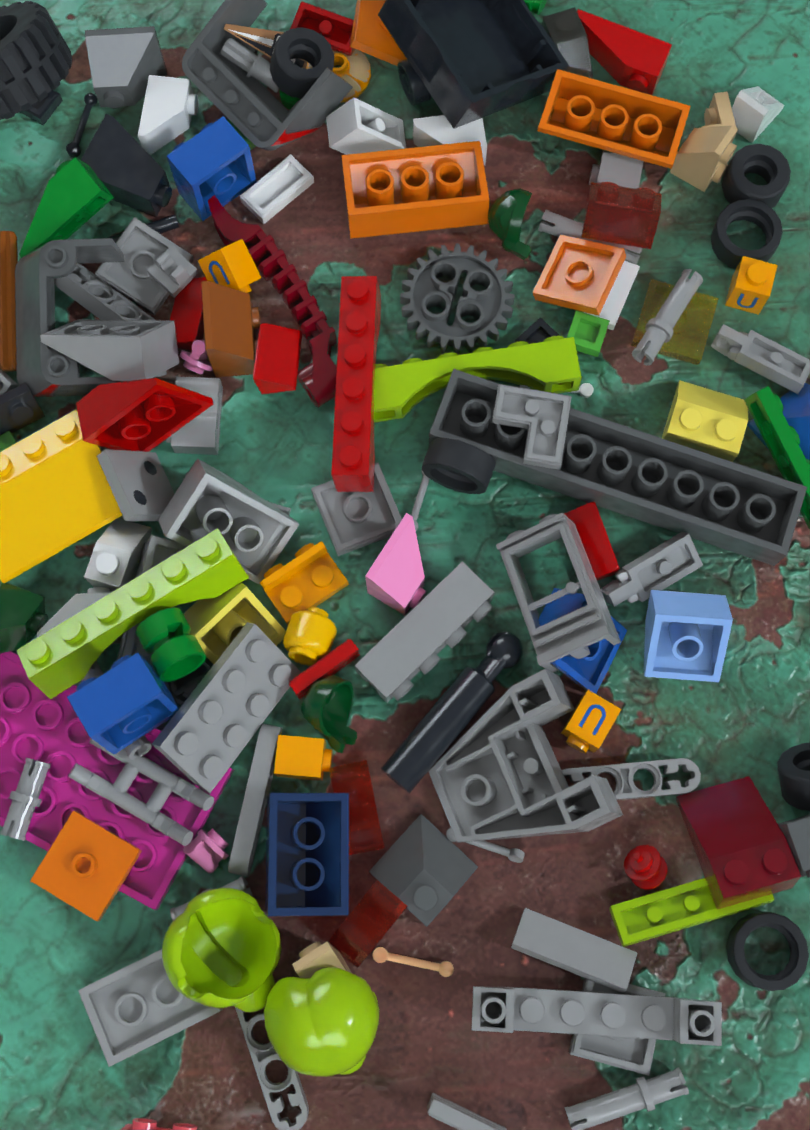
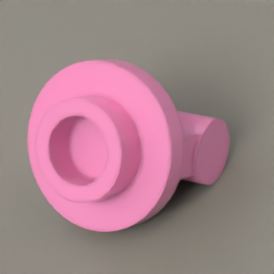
M205 340L194 341L192 353L181 351L179 356L185 360L183 366L198 374H203L204 370H213L211 363L206 360L208 355L205 350Z
M213 828L208 833L200 829L197 832L198 836L188 845L184 846L183 850L186 855L207 873H212L217 869L218 863L229 856L224 850L229 844Z

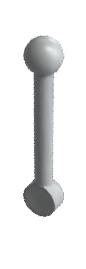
M421 471L423 478L411 513L416 531L418 529L417 518L430 480L423 471Z
M449 828L446 832V837L449 841L456 842L453 831ZM487 841L465 842L507 856L509 860L516 863H522L525 853L520 849H508Z

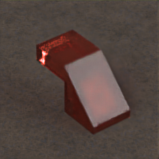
M367 760L330 767V778L334 793H349V855L385 848Z
M376 880L328 942L358 968L408 906Z

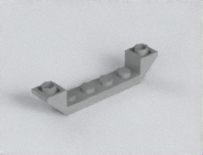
M473 986L471 1030L513 1033V1030L659 1039L674 1040L680 1044L722 1046V1002L667 996L523 987Z

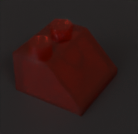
M591 182L585 203L581 238L651 249L661 213L662 194L655 193L648 188L630 189L619 187L612 182Z

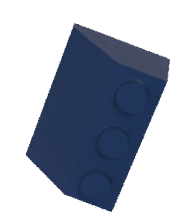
M349 793L268 794L266 916L349 915Z

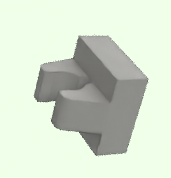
M172 245L147 269L148 274L174 298L198 274L197 268Z

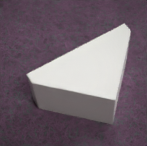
M758 86L741 90L732 107L736 128L738 129L737 133L753 143L785 105Z

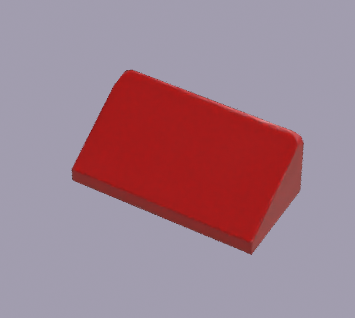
M301 1L290 29L302 27L314 30L324 36L331 45L332 50L349 56L355 51L354 48L350 47L354 20Z
M206 277L193 278L175 297L170 321L175 322L177 348L192 350L193 342L203 338L204 317L201 282L207 281Z
M268 323L260 324L253 380L262 395L296 390L302 332L300 330Z
M595 501L565 513L576 525L596 579L601 580L615 575L619 570V565Z

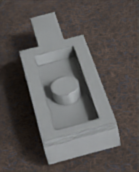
M723 324L711 345L712 348L734 360V362L796 394L801 391L810 373L809 359L753 330H750L749 333L738 332Z
M682 531L622 567V570L615 573L617 579L600 590L606 603H610L614 607L625 600L630 603L638 600L643 602L650 597L651 590L667 588L702 567L703 563L690 534Z

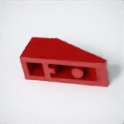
M580 9L575 14L572 36L621 86L653 95L666 66L672 44Z

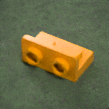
M322 541L316 545L309 543L295 553V559L284 566L282 563L273 566L264 574L265 579L260 582L264 592L287 625L295 612L307 610L309 607H317L349 585L348 580L333 561Z

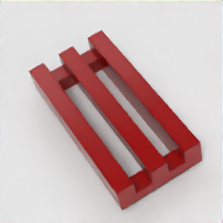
M347 639L289 681L291 689L299 700L302 699L315 681L335 675L360 656L359 649L351 639Z

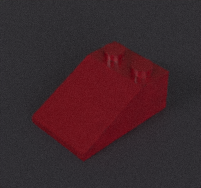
M750 776L676 796L677 804L717 909L791 889L801 878L786 837Z

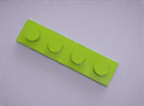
M702 878L612 905L609 910L621 945L626 947L772 903L775 899L773 894L717 909L706 878Z

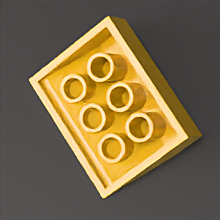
M77 409L0 452V580L3 584L122 516L97 458L102 450L99 445L83 441Z

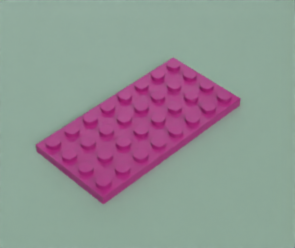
M11 651L1 653L0 826L3 827L12 803V799H9L11 791H16L26 763V757L51 764L39 795V799H42L40 807H35L25 836L26 840L48 852L73 811L79 812L142 850L119 891L153 910H158L188 856L184 853V846L68 777L70 770L77 763L114 784L125 763L89 743L91 738L67 698L76 692L77 686L73 685L50 699L28 679L17 654ZM155 728L147 733L145 737L152 744L162 731ZM153 745L143 755L196 786ZM229 768L209 794L214 798V803L209 810H202L172 791L160 812L192 831V840H194L198 836L197 832L206 823L234 770ZM138 772L127 793L146 804L159 783Z

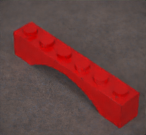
M377 276L341 277L331 472L337 492H374V379L381 320V293Z

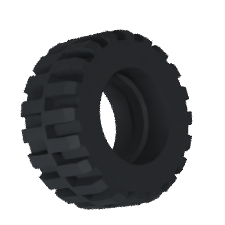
M19 1L12 3L10 6L4 5L0 7V120L4 118L7 120L14 117L16 113L22 110L24 112L31 108V105L37 101H42L46 98L51 90H55L60 85V81L67 77L72 66L71 51L45 7L32 1H25L24 3Z

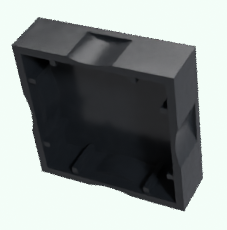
M386 0L378 13V16L453 129L550 92L557 69L566 71L569 68V64L544 27L532 15L524 0Z

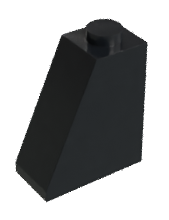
M106 114L81 161L92 168L114 196L112 200L157 217L161 208L168 205L172 195V189L166 172L113 116Z

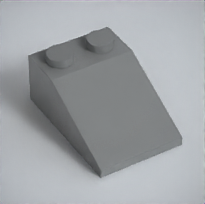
M78 319L40 335L43 344L112 381H133L164 376L167 374L166 371L179 364L174 321Z
M198 458L158 519L165 537L185 547L218 528L247 573L248 579L259 585L264 579V574L272 567L299 526L296 520L227 474Z

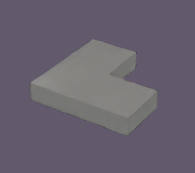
M498 384L492 423L528 429L523 464L560 470L572 396Z

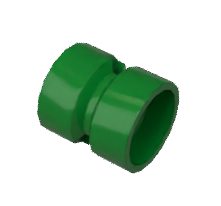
M173 607L158 611L142 621L136 629L139 641L146 653L152 654L150 661L160 680L164 682L185 677L199 668L206 659V655L194 635H190L191 627L180 608Z

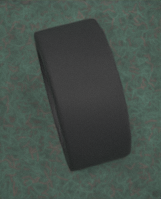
M751 199L733 202L727 205L719 214L711 235L712 249L721 262L734 269L737 268L743 256L768 262L780 244L783 233L781 220L776 212L763 202ZM738 220L753 222L764 232L766 236L765 245L759 250H745L737 247L727 236L726 230L728 225Z
M436 438L429 445L422 464V471L431 480L446 488L467 494H482L487 490L496 463L489 454L471 444L450 438Z
M772 912L750 913L738 920L729 932L726 945L728 962L735 974L747 985L767 991L785 990L797 983L806 971L809 958L807 940L800 928L789 918ZM759 927L777 929L785 936L789 943L790 957L788 964L775 975L757 973L749 966L745 959V941L750 933Z

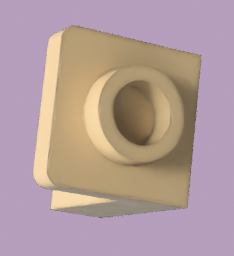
M728 92L714 93L710 106L706 108L704 113L705 126L701 128L734 126L736 128Z

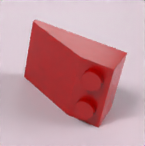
M157 378L100 384L79 400L76 406L83 441L112 450L149 452L211 407L213 400L211 397Z

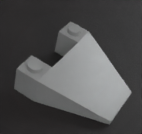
M543 669L511 686L428 771L457 842L589 832L623 815L606 778L592 775L569 787L561 772L558 761L542 728L543 725L575 710L559 675Z

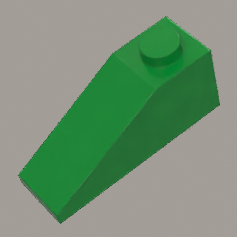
M74 157L72 160L63 162L57 168L56 174L48 181L19 255L21 258L50 241L67 240L114 198L88 164Z

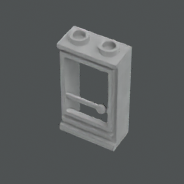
M563 512L545 516L539 521V524L527 530L515 531L509 534L506 540L496 544L533 642L538 664L551 672H556L559 669L551 664V662L569 654L576 659L584 658L590 654L588 646L603 639H606L613 645L621 643L576 525ZM562 537L579 582H569L564 589L534 602L518 558ZM582 588L588 605L540 626L538 620L540 616L537 608L569 593L575 594L578 589Z

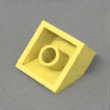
M679 380L662 439L733 462L740 452L747 427L748 407L743 399Z
M242 582L217 598L198 600L184 613L191 627L190 635H194L197 638L206 658L213 665L247 622L256 624L276 646L283 640L286 633L285 629Z

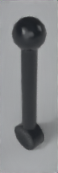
M93 93L85 95L84 101L86 105L73 142L66 146V151L72 158L78 157L81 154L79 144L91 109L98 101L97 96Z

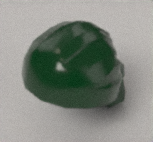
M519 188L506 191L494 201L488 213L489 228L502 241L501 246L504 250L525 260L532 250L530 246L519 240L524 214L532 193Z
M332 675L321 678L312 684L305 693L301 712L313 728L322 733V736L328 741L332 749L343 753L345 745H355L357 739V732L347 727L353 706V687L350 681Z

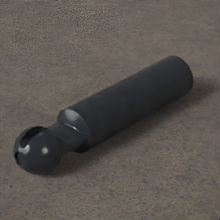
M509 632L496 633L490 638L486 645V656L476 668L466 666L381 767V770L406 792L411 793L495 692L492 681L502 669L512 668L519 663L523 655V646L519 638Z

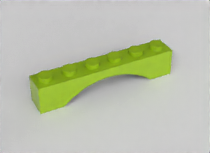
M552 336L546 338L543 342L532 344L519 341L510 344L507 348L493 349L491 347H482L469 354L444 353L438 356L437 359L424 361L420 358L405 360L402 364L393 366L375 364L374 423L404 418L415 405L430 394L447 387L453 369L486 380L506 381L517 385H525L532 390L557 394L578 391L582 376L574 337Z
M217 528L16 651L28 679L48 698L52 699L83 680L101 653L119 636L154 613L196 600L217 598L249 577L226 539Z

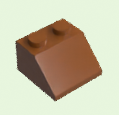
M202 281L205 350L215 377L252 375L258 342L255 338V329L259 328L261 324L259 307H253L250 294L211 281Z

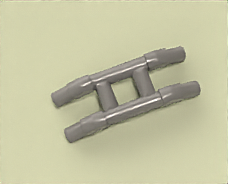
M90 739L89 743L125 763V766L114 784L77 763L70 770L68 777L151 825L181 845H188L193 839V832L161 813V808L172 791L204 811L212 807L214 798L145 756L139 757L136 751L137 758L131 760L125 749L113 755L93 739ZM138 772L159 783L146 804L127 793Z

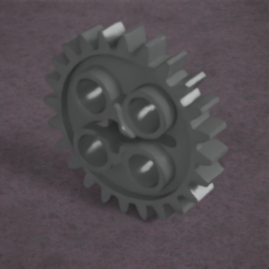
M456 243L454 252H449L445 245H441V255L437 256L430 249L428 250L427 262L419 257L416 259L417 269L408 268L407 278L409 280L402 281L404 293L400 294V304L405 305L402 307V317H409L407 320L408 330L417 328V341L427 336V348L430 349L437 342L440 343V352L444 354L448 346H453L454 353L459 355L461 346H465L467 351L472 353L475 343H478L480 347H487V337L494 341L498 340V329L506 330L508 324L506 318L512 317L513 308L510 306L514 304L515 295L510 293L513 282L504 281L507 277V269L496 271L499 261L497 258L487 262L486 250L476 256L474 255L473 245H470L465 253L461 252L459 243ZM462 273H467L454 323L452 326H448L447 322L451 315L452 302L456 298L460 276ZM448 276L452 281L443 283L438 281L437 278ZM477 284L484 286L486 290L475 291L471 287ZM431 307H439L443 310V312L440 314H432L428 311V309ZM470 315L474 316L477 321L467 323L461 318Z

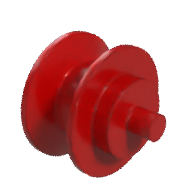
M637 846L627 854L624 860L625 873L640 889L649 890L656 888L667 876V863L653 846Z

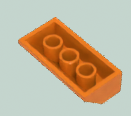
M557 69L537 131L672 169L691 106Z
M480 141L341 155L351 239L485 225L488 223L490 200Z

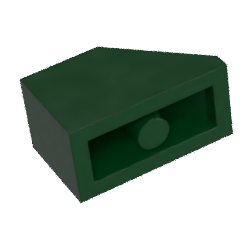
M2 583L0 586V654L17 650L31 642L34 636L37 635V632L48 622V615L45 614V597L9 583Z

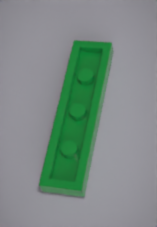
M767 386L750 395L744 401L783 478L807 487L800 512L810 529V460L805 458L799 446L800 438L798 433L792 426H789L782 413L783 404L780 398L775 393H772L770 387Z

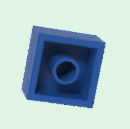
M224 116L214 123L205 125L200 133L187 142L178 144L167 155L178 193L202 221L211 216L208 200L215 195L224 207L257 182L250 147Z
M139 652L133 656L126 655L112 664L111 670L98 678L92 677L83 681L77 686L76 692L67 697L89 737L113 755L172 718L180 709L165 683L160 680L155 669Z

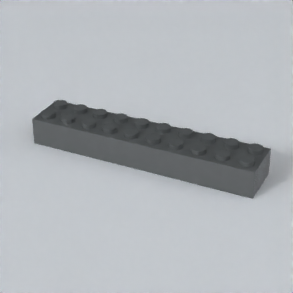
M453 369L429 433V445L436 438H450L466 442L489 454L496 463L494 468L496 472L587 503L595 501L596 506L678 534L682 531L687 532L693 539L772 566L777 565L787 556L807 490L806 486L570 408L560 470L523 464L528 429L492 423L498 383Z

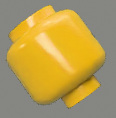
M309 607L307 610H301L292 615L283 638V645L288 651L289 658L293 661L312 666L331 651L337 628L335 623L328 618L329 614L326 611L316 607Z

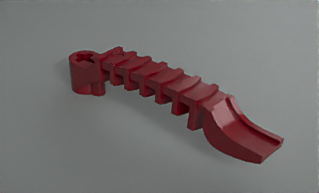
M214 195L208 200V204L221 241L227 246L243 239L256 267H258L259 273L266 281L273 278V287L279 294H282V299L288 308H293L291 311L292 317L299 325L301 324L300 330L306 340H309L308 345L313 355V362L298 371L297 379L313 404L319 408L335 397L337 366L330 358L332 346L337 344L335 330L333 327L328 326L326 315L323 310L320 312L316 298L313 295L310 296L306 282L303 279H299L295 266L293 264L289 265L284 251L276 247L273 237L270 234L267 236L258 224H246L234 219Z

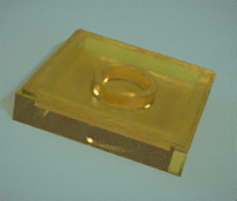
M654 279L650 280L631 346L637 347L646 332V324L650 319L656 317L674 285ZM695 292L674 326L672 338L669 342L663 344L658 354L699 365L719 298Z

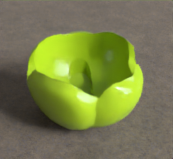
M217 888L200 893L188 903L184 912L170 924L164 936L162 960L167 977L173 987L182 995L208 1007L227 1008L234 1006L244 1012H256L265 1007L267 996L275 985L273 972L278 965L281 954V939L278 928L273 920L268 918L261 910L255 898L241 890Z
M337 967L317 970L311 978L285 977L275 983L267 996L264 1009L265 1028L275 1052L291 1069L301 1074L316 1077L351 1074L362 1066L366 1054L374 1041L379 1024L377 997L366 980Z

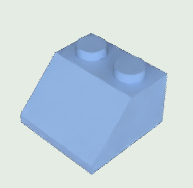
M651 590L645 619L644 677L719 682L733 622L726 595Z

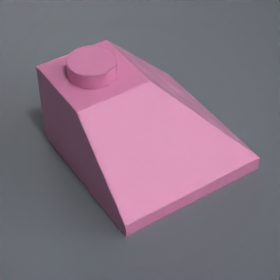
M408 513L405 514L365 575L367 593L404 616L410 607L414 608L423 600L427 592L423 589L425 576L413 516Z

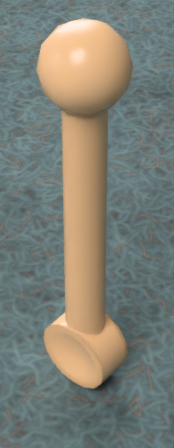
M377 947L373 951V959L377 963H383L386 960L438 971L443 977H449L454 972L453 964L449 961L435 963L389 953L384 947Z

